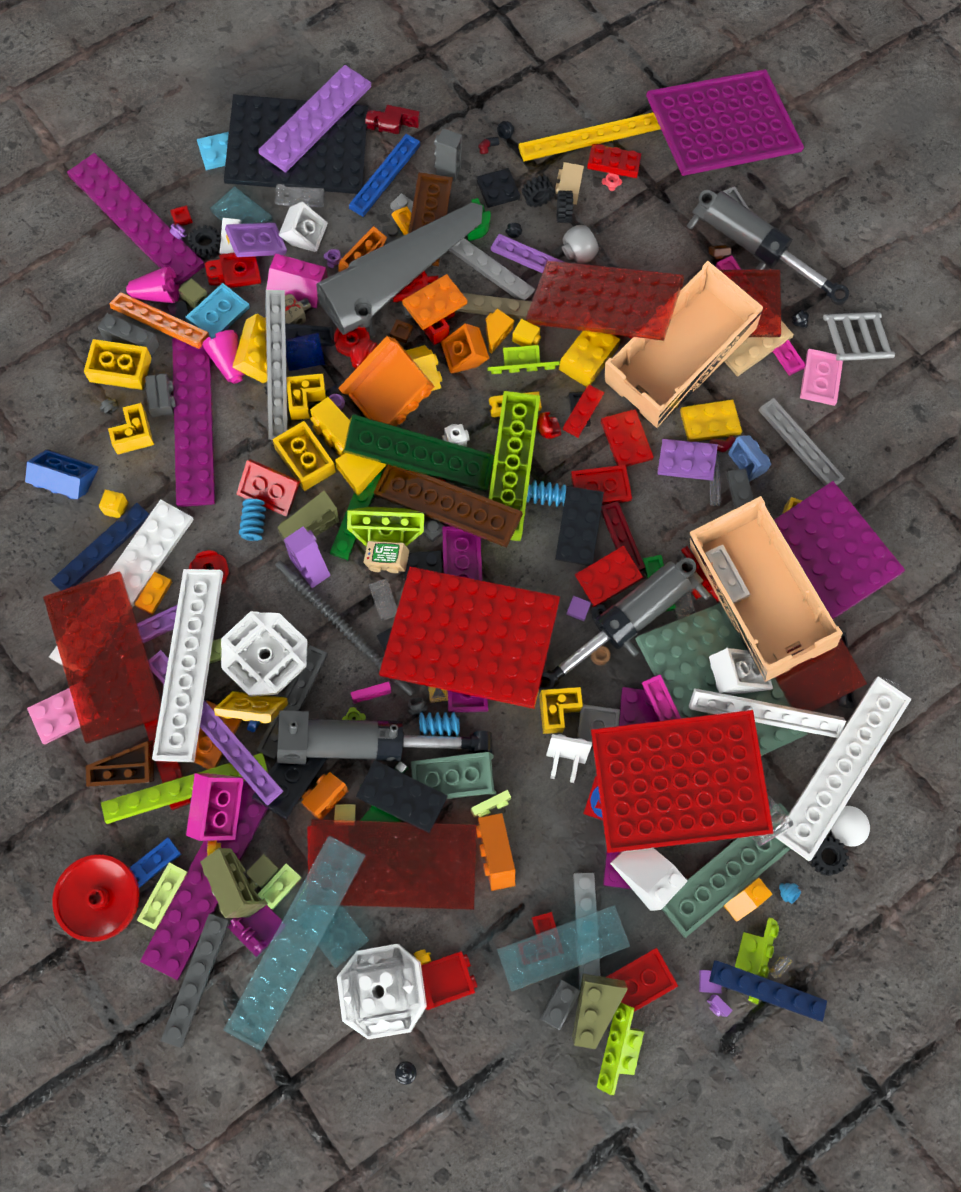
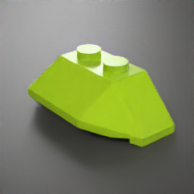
M363 507L350 509L347 513V529L366 547L368 541L404 543L405 546H408L424 532V513L407 508Z

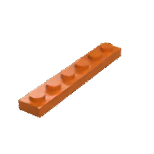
M120 292L109 303L111 309L198 349L202 346L203 341L209 337V332Z

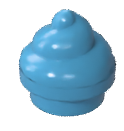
M780 883L779 889L782 899L793 904L801 894V890L798 889L799 886L795 883Z

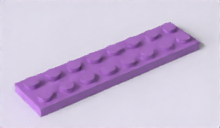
M344 65L259 148V154L284 172H287L371 88V82Z

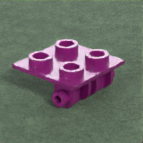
M266 905L250 917L233 918L228 928L257 957L287 925Z

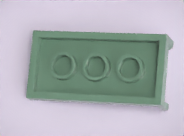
M490 752L411 761L412 778L448 795L447 799L485 794L497 795L493 785L491 762L494 755Z

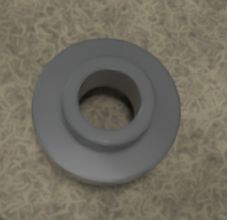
M111 398L104 400L101 403V412H104L106 415L115 412L119 408L116 399L111 400Z

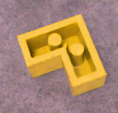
M425 345L406 350L408 355L435 386L431 391L440 389L442 376L436 368V365H438L436 354H433L432 350H429Z
M323 374L286 377L291 420L309 419L308 402L322 401L326 398Z
M138 403L123 407L127 424L108 428L111 443L116 453L122 454L154 445L147 415L142 404Z
M581 687L541 690L539 699L543 734L563 733L565 729L564 713L581 711L583 707Z

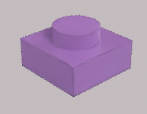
M711 995L707 1000L711 1005L709 1007L710 1010L718 1017L720 1015L727 1017L733 1011L718 995Z

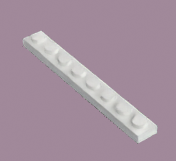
M694 688L689 703L690 710L711 714L753 710L755 722L835 738L842 732L846 720L839 716Z

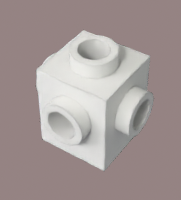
M451 424L444 428L442 440L467 447L469 434L467 430H464L462 424Z

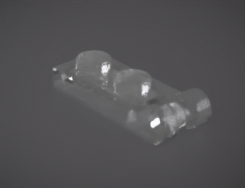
M282 184L276 186L277 195L275 196V203L277 205L293 206L304 202L308 207H323L324 188L286 187Z

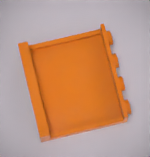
M386 336L338 389L342 394L349 395L366 418L397 426L406 420V416L410 412L418 408L422 399L427 398L435 386L395 338Z

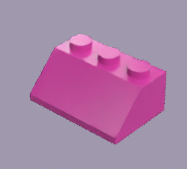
M275 253L269 268L266 290H285V296L292 294L297 302L307 298L311 307L317 308L319 303L317 283L328 278L326 267Z
M195 773L186 836L199 841L235 840L244 778L220 774Z

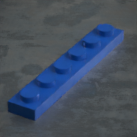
M405 134L350 202L349 209L364 217L420 147V141Z

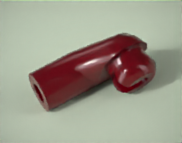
M729 436L725 441L713 438L709 444H718L717 451L726 452L732 447L736 438Z

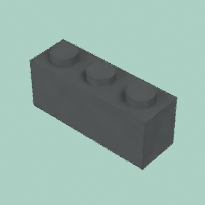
M442 129L440 135L437 134L434 145H436L434 168H436V175L453 177L452 181L455 182L461 170L462 135Z
M108 313L98 326L103 339L110 342L147 347L151 357L159 347L154 333Z

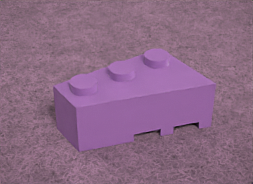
M303 526L286 537L284 542L290 560L311 588H313L331 575L319 552L316 537L311 530L307 532Z

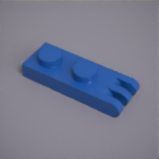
M169 837L130 867L136 879H138L139 888L163 870L168 863L173 862L182 855Z

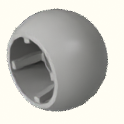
M586 225L571 227L563 237L564 246H562V250L568 260L572 259L576 264L590 262L599 251L596 238Z

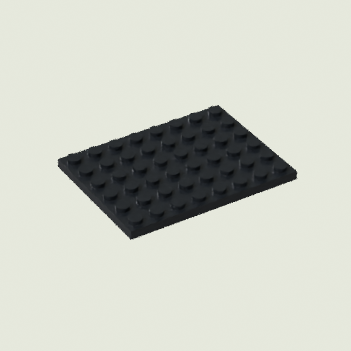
M233 94L224 184L358 194L363 188L367 131L365 119L368 106L353 105L287 172H284L261 156L259 148L307 100Z

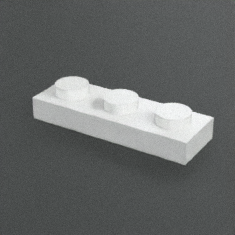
M724 545L705 552L710 563H713V568L733 604L749 597L750 593Z

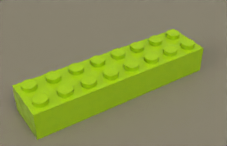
M504 391L489 499L522 511L523 515L511 538L513 541H521L540 396Z

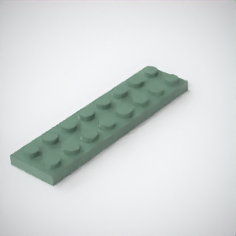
M781 803L770 810L774 834L735 839L687 879L686 884L662 908L663 912L684 938L690 935L791 849L774 837L789 814Z

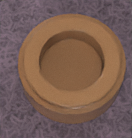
M602 645L591 654L592 662L596 665H605L610 659V650Z

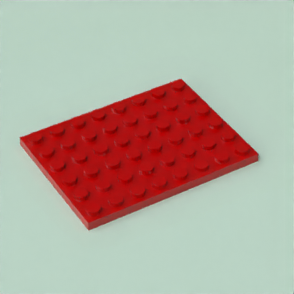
M409 567L379 675L535 709L560 596Z
M753 710L591 729L607 853L774 834Z

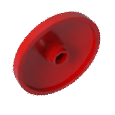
M90 855L75 861L65 869L55 885L52 899L55 918L67 934L78 940L97 942L116 936L129 925L138 908L139 886L134 873L124 862L107 855Z

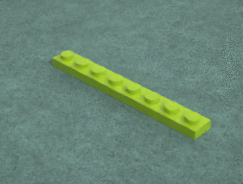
M263 753L254 755V758L268 773ZM231 763L198 772L242 777ZM195 774L101 802L106 824L191 798Z

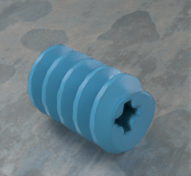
M533 480L532 484L530 485L529 483L526 502L529 503L530 499L533 498L534 504L540 499L541 505H544L545 501L548 500L549 506L552 505L553 501H555L556 507L561 502L564 506L566 485L563 484L561 489H559V485L556 483L552 488L551 482H548L545 487L544 482L541 481L537 486L536 480Z
M246 499L243 501L239 530L241 538L249 541H260L263 539L258 534L264 532L262 528H259L265 524L263 521H260L265 519V515L262 513L266 512V508L261 506L265 504L264 501L258 499Z
M428 712L426 718L423 713H420V734L423 732L424 736H428L429 732H431L432 736H436V733L439 732L440 736H444V733L447 732L448 736H451L455 732L456 737H459L460 722L459 716L456 717L455 712H452L450 718L447 712H444L442 718L439 712H436L434 718L431 712Z

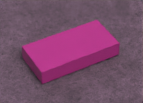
M385 682L350 693L353 703L356 704L391 694V687L389 682Z

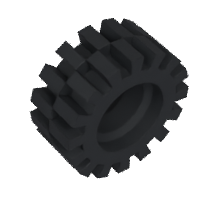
M544 175L542 178L541 176H537L536 179L533 177L532 181L528 180L527 184H524V188H522L527 205L530 207L534 206V208L538 205L541 207L543 203L547 204V201H551V197L555 196V189L550 178Z
M559 190L556 205L557 223H571L573 191Z
M199 225L197 226L198 230L192 229L193 233L190 232L188 241L191 250L198 257L201 256L202 260H205V257L210 260V256L215 258V253L220 254L221 237L216 228L213 229L210 225L208 228L206 225H203V228H201ZM204 239L212 240L209 245H199V242Z
M828 837L823 840L811 860L812 864H810L811 867L816 868L815 871L817 873L821 872V875L831 876L845 870L844 867L848 865L846 861L849 860V856H846L848 849L843 848L845 844L839 843V839ZM824 849H831L835 853L836 859L833 864H827L823 861L822 852Z

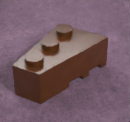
M153 740L146 741L87 765L86 787L155 781L154 760L152 759Z

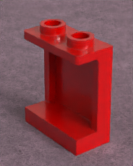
M462 951L421 965L427 1003L426 1010L475 993L474 988L478 986L474 975H469L467 967L471 965L467 954L463 955Z

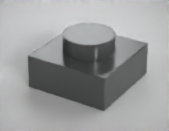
M430 518L424 523L423 533L433 543L442 535V527L444 525L440 521Z

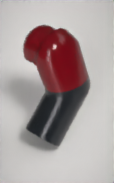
M499 137L484 139L478 145L480 154H487L489 152L488 147L498 146Z

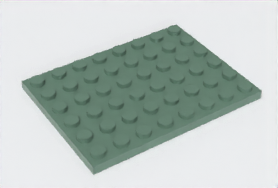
M721 603L635 638L655 677L661 675L681 719L715 715L690 710L689 708L694 688L719 693L714 673L710 666L709 656L726 648L747 650ZM777 677L771 679L773 686L771 690L731 695L793 707ZM755 722L761 756L808 735L804 731Z

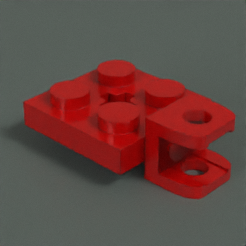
M235 253L219 255L220 259L205 263L208 283L211 286L223 283L228 288L261 284L256 256L236 257ZM238 267H242V269H245L241 272L236 271L238 270Z

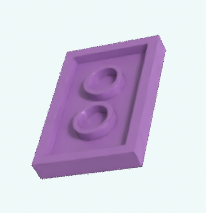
M275 223L226 224L225 231L236 257L272 256L275 253L285 255L287 252Z
M662 439L658 475L713 481L718 444Z

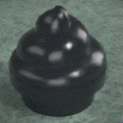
M502 121L497 127L498 135L504 139L510 138L514 132V126L511 122Z
M803 309L797 311L791 316L793 325L807 328L809 314L807 311L804 312Z
M408 1061L401 1062L395 1070L397 1081L404 1085L412 1083L417 1075L416 1067Z

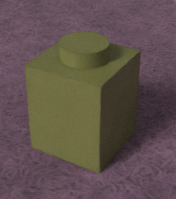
M192 278L188 282L183 283L179 289L181 299L186 301L193 309L208 297L207 291Z
M263 854L246 872L249 876L247 880L250 883L254 882L257 887L260 886L263 889L280 869Z

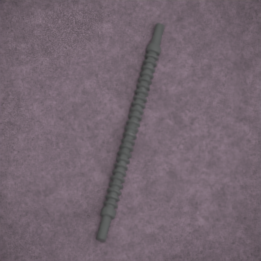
M281 560L278 561L275 566L288 578V582L294 584L295 588L298 587V591H302L301 594L306 595L305 598L309 599L310 603L313 602V606H317V610H321V614L325 613L324 617H329L328 621H332L333 625L336 624V628H340V632H344L343 635L348 636L347 639H351V643H355V647H359V651H363V655L367 654V659L371 658V662H375V666H379L378 669L380 670L384 657L380 658V653L376 654V650H372V646H368V642H364V638H360L361 635H357V631H353V627H349V623L345 624V620H341V616H337V612H333L334 609L329 608L330 605H326V601H322V597H318V593L314 594L315 590H310L311 586H307L306 582L303 583V579H299L300 576L296 572L293 573ZM390 678V681L393 684H397L409 697L415 693V690L405 681Z

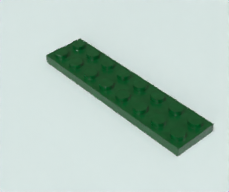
M354 414L350 418L343 452L426 474L485 492L488 490L495 456Z

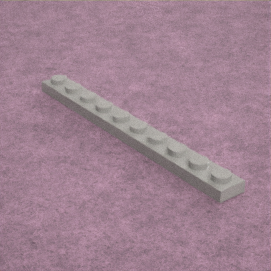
M402 193L390 204V208L394 211L407 206L412 213L413 201ZM465 238L449 249L450 252L515 299L528 301L535 294L536 289Z

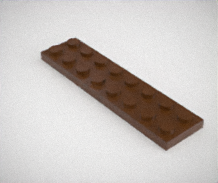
M387 465L373 492L377 497L411 510L423 512L425 516L506 548L523 515L522 511L434 477L392 465Z

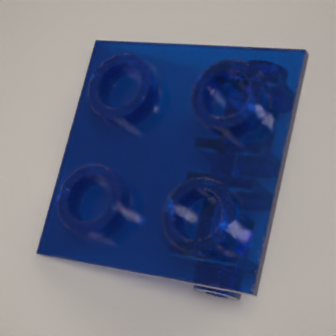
M319 333L286 340V359L289 371L325 364Z

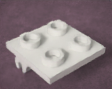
M552 734L546 756L554 758L550 778H555L559 757L572 759L573 766L570 782L574 783L578 763L585 764L592 742L582 738L574 739L562 734Z

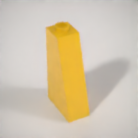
M348 453L335 459L336 468L357 496L363 492L387 465Z

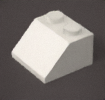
M300 202L289 208L279 236L291 246L316 252L328 222L304 202Z

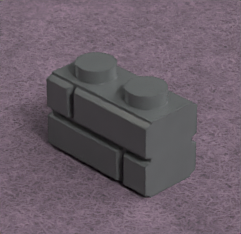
M167 374L146 376L147 402L151 417L173 415V407H176L175 397L171 394V391H174L173 380H169Z
M560 980L539 1019L560 1030L581 991Z

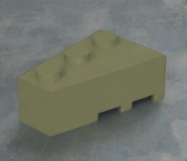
M323 491L291 517L282 521L277 527L279 534L284 540L304 526L307 532L311 530L316 537L339 523L337 508L327 493Z
M218 848L200 861L203 873L211 885V891L218 901L220 912L225 918L250 917L268 904L265 898L261 900L254 889L257 888L255 883L252 882L250 884L243 874L246 870L232 849Z
M589 974L582 975L581 992L579 994L572 1034L574 1046L596 1049L628 989L624 980Z

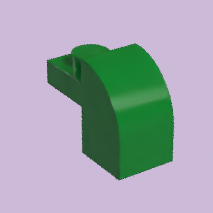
M478 198L472 199L471 203L481 205ZM483 204L482 222L466 236L468 241L480 239L489 231L491 213L490 211L485 212Z

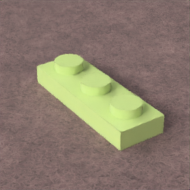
M168 863L137 921L157 930L188 872Z

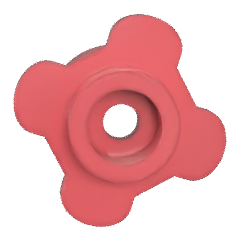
M609 173L606 178L602 179V184L606 185L610 191H614L617 186L622 185V180L619 178V175Z

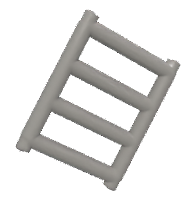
M881 312L825 314L823 316V320L828 323L837 351V361L895 357V352L890 349L880 319L882 316ZM866 319H873L883 352L875 351ZM850 320H858L868 352H860ZM835 321H843L853 353L844 352Z

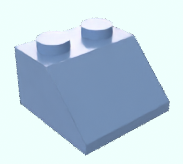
M750 435L737 437L728 453L739 469L746 468L749 482L767 472L771 466L769 457L763 454L758 443Z

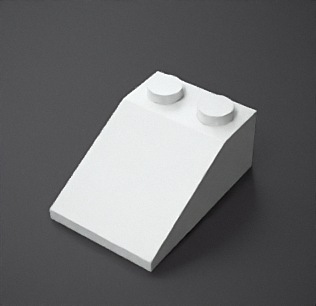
M726 648L709 656L710 666L714 673L719 693L734 695L773 689L771 679L766 682L764 681L748 650Z
M654 848L622 851L610 863L650 911L661 910L687 882L680 871Z

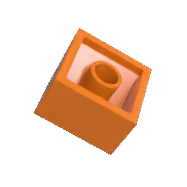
M465 323L441 341L450 373L477 368L489 359L479 327Z
M331 772L327 775L323 774L316 782L318 785L313 790L309 789L302 797L304 799L301 802L303 806L320 821L349 792L346 784Z

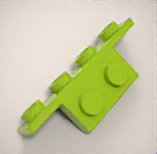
M539 345L503 348L504 366L487 367V371H491V375L502 374V370H509V373H517L522 368H527V372L538 371L537 367L552 370L555 369V366L560 365L559 361L540 363Z
M768 918L764 937L743 932L735 964L736 968L767 979L769 974L768 961L774 953L773 941L779 932L777 921L773 918ZM749 996L748 1000L758 1005L759 1000Z
M620 1002L613 1016L597 1083V1088L609 1095L615 1094L619 1074H635L644 1031L630 1028L634 1008Z

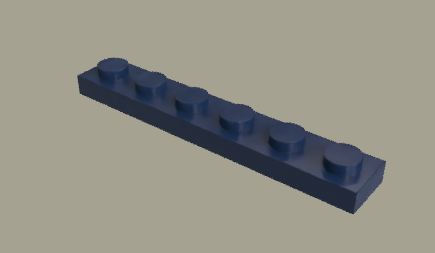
M138 503L133 505L50 581L64 595L69 593L134 534L150 514Z
M714 960L709 982L823 1022L827 1000Z

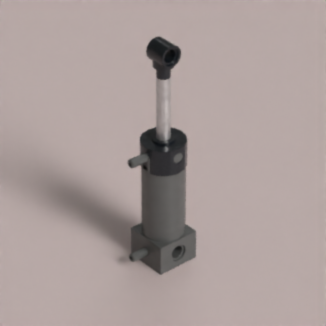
M280 710L277 763L306 764V758L400 761L403 747L469 749L473 754L492 753V733L489 731H476L470 734V737L404 735L402 721L308 719L309 711Z

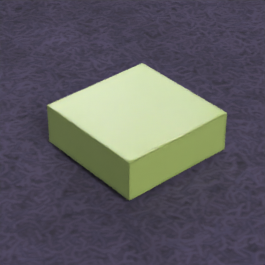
M356 804L335 805L334 826L355 825Z

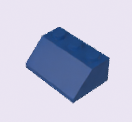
M45 450L27 461L25 482L33 484L37 488L48 489L52 493L66 495L71 499H79L88 492L98 471V466Z

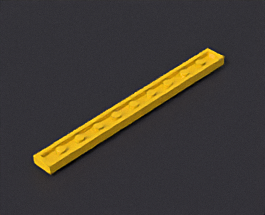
M654 112L520 143L518 148L524 162L592 146V144H601L656 131L661 128Z

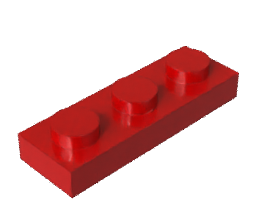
M588 384L562 430L579 438L605 392Z

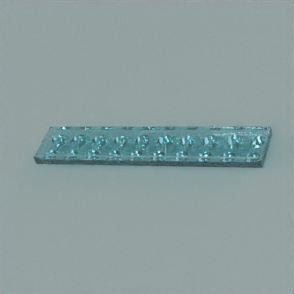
M330 835L328 836L223 1031L262 1051L366 856L365 854Z

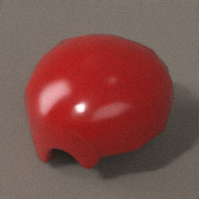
M543 412L537 418V430L545 439L561 436L559 422L556 417L548 416L550 412Z

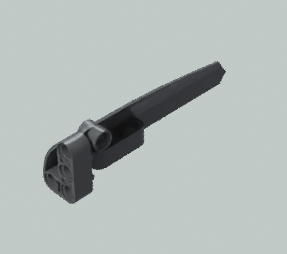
M470 203L355 259L349 264L347 269L318 282L317 297L319 303L340 332L345 335L358 327H368L371 324L372 317L424 270L481 224L483 206Z

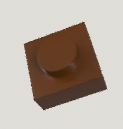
M725 244L710 246L709 254L714 256L715 259L725 258V255H731V247Z
M396 320L390 332V337L407 343L413 331V325Z

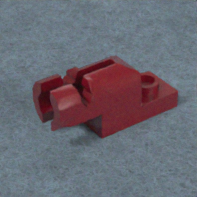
M392 105L386 106L385 113L368 110L365 119L366 128L375 130L378 127L379 132L399 134L402 125L419 127L420 111Z

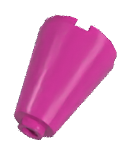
M163 267L133 279L126 286L127 294L137 300L176 303L180 295L179 284L177 285L174 282L177 276L171 267Z
M225 330L216 333V337L212 340L210 337L204 340L202 345L226 380L233 384L241 382L245 374L232 367L239 345L237 332Z

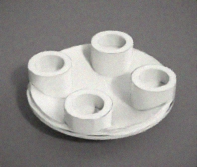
M845 806L831 828L833 839H839V842L844 843L846 846L862 844L868 838L870 832L867 816L856 807Z

